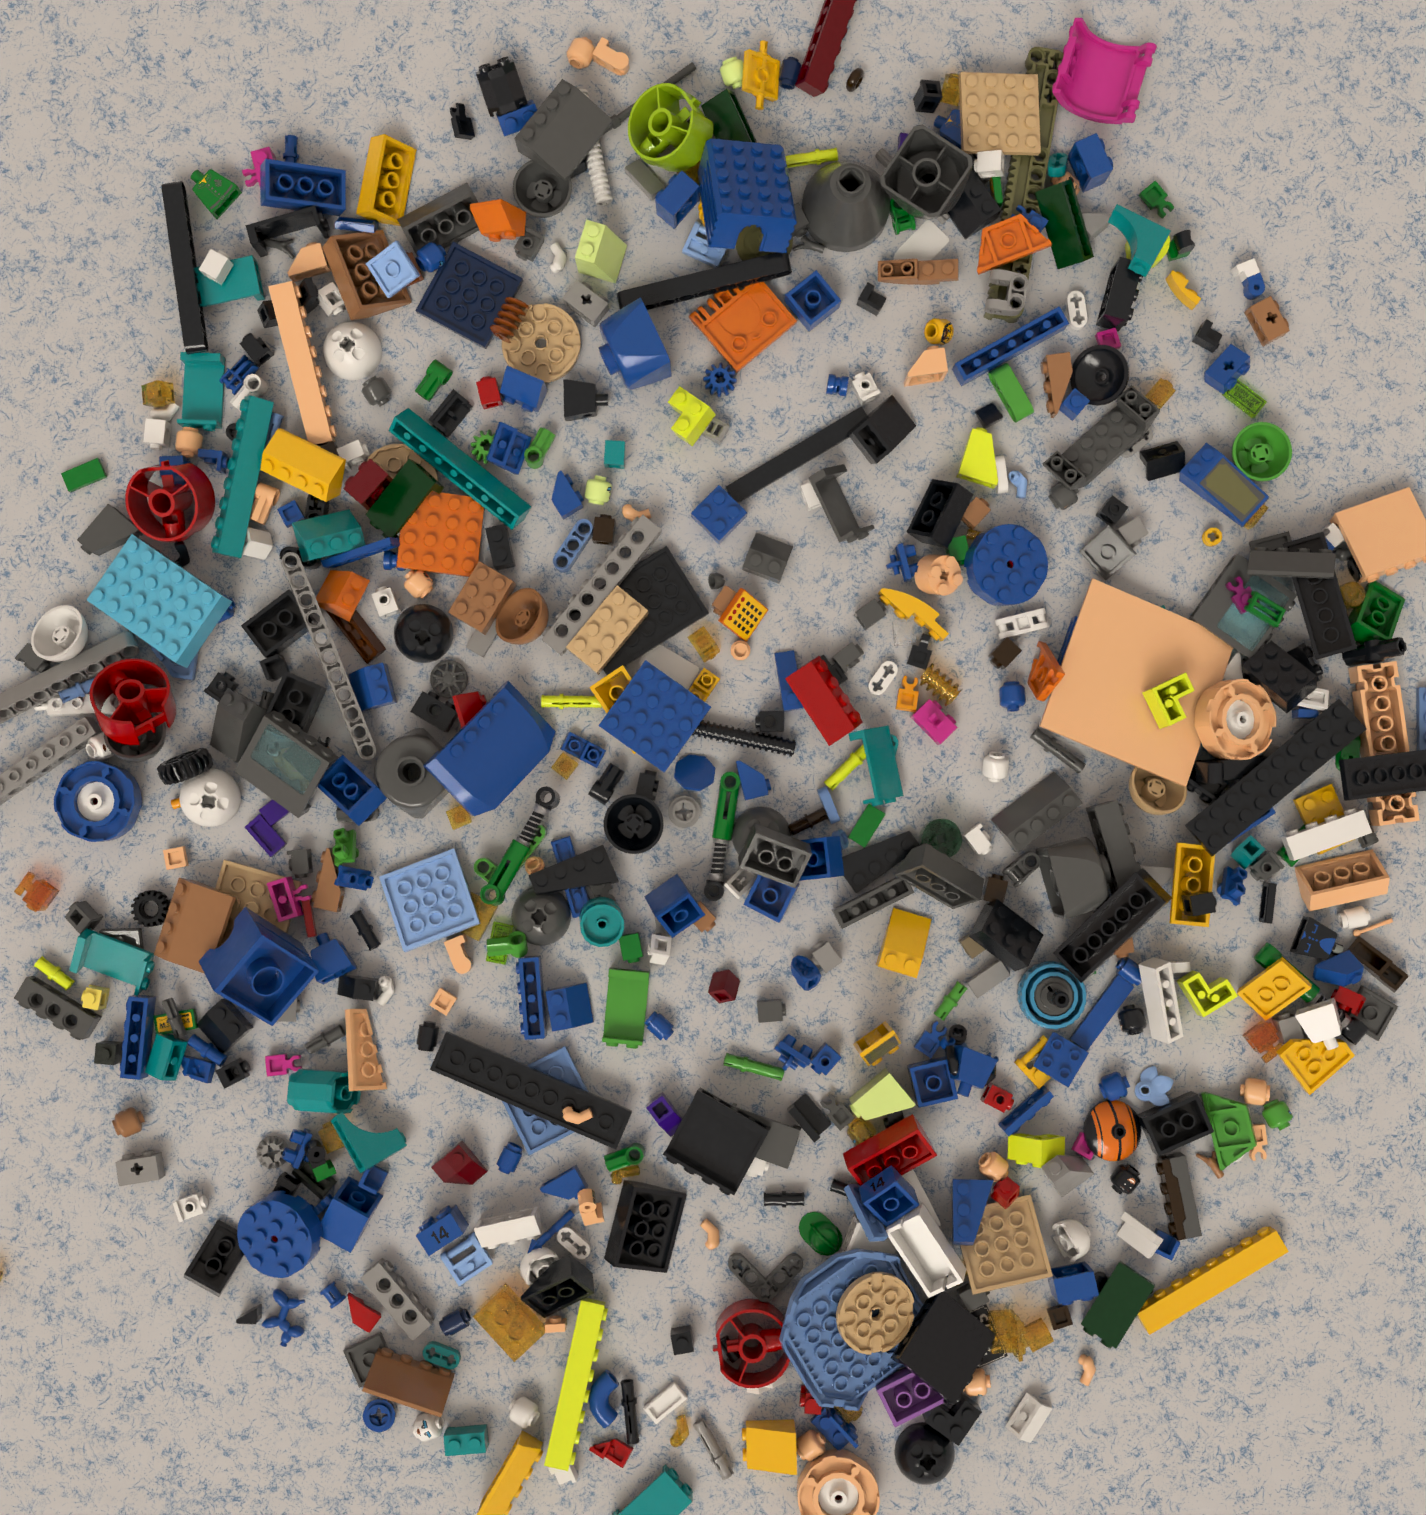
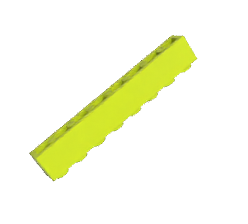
M584 1298L580 1302L544 1466L568 1471L569 1465H574L576 1452H573L574 1444L579 1443L581 1434L577 1429L579 1423L583 1424L586 1412L582 1410L583 1402H588L590 1390H586L588 1382L593 1380L595 1370L591 1369L592 1361L597 1362L599 1349H595L596 1343L602 1339L604 1329H601L600 1325L602 1320L606 1321L608 1308H604L606 1303L604 1301Z

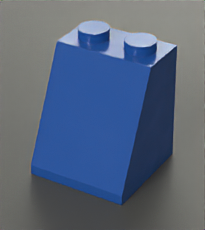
M678 874L644 896L653 914L672 938L705 916V913Z
M348 1176L332 1198L321 1221L323 1229L321 1237L351 1253L384 1195L380 1193L375 1195L358 1187L359 1182Z

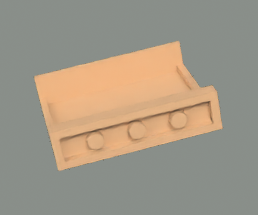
M1410 487L1335 513L1330 519V523H1334L1339 527L1360 570L1362 577L1359 583L1365 581L1372 583L1378 580L1379 576L1385 574L1386 576H1391L1397 573L1399 569L1405 568V570L1415 567L1419 562L1423 561L1426 563V519Z

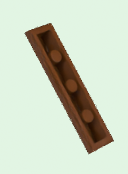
M355 610L350 622L326 611L366 664H369L386 650L357 610Z

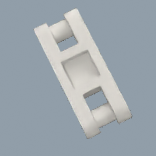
M1045 608L995 620L996 626L999 627L1000 631L998 634L999 639L1002 640L1006 637L1010 638L1049 628V622H1046L1044 615L1046 614ZM1032 617H1037L1038 624L1033 623ZM1012 623L1013 630L1008 631L1006 624Z

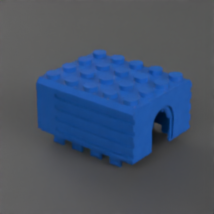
M722 139L707 140L697 174L708 247L735 249L739 233L746 226L756 225V227L761 228V233L763 234L759 251L786 253V247H789V240L792 238V233L795 229L794 225L797 224L784 148L778 144Z

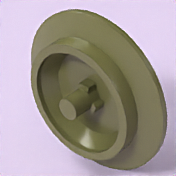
M756 225L746 226L739 233L736 249L742 261L776 253L759 251L763 234L761 233V228L756 227ZM793 236L789 240V247H786L788 255L792 250Z

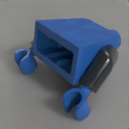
M944 1036L940 1041V1046L946 1053L948 1068L951 1073L950 1078L960 1082L957 1094L969 1097L972 1087L983 1089L984 1086H987L996 1078V1063L999 1061L997 1056L992 1058L991 1053L984 1055L964 1046L955 1045L954 1047L953 1045L956 1040L951 1037L947 1041L946 1036Z

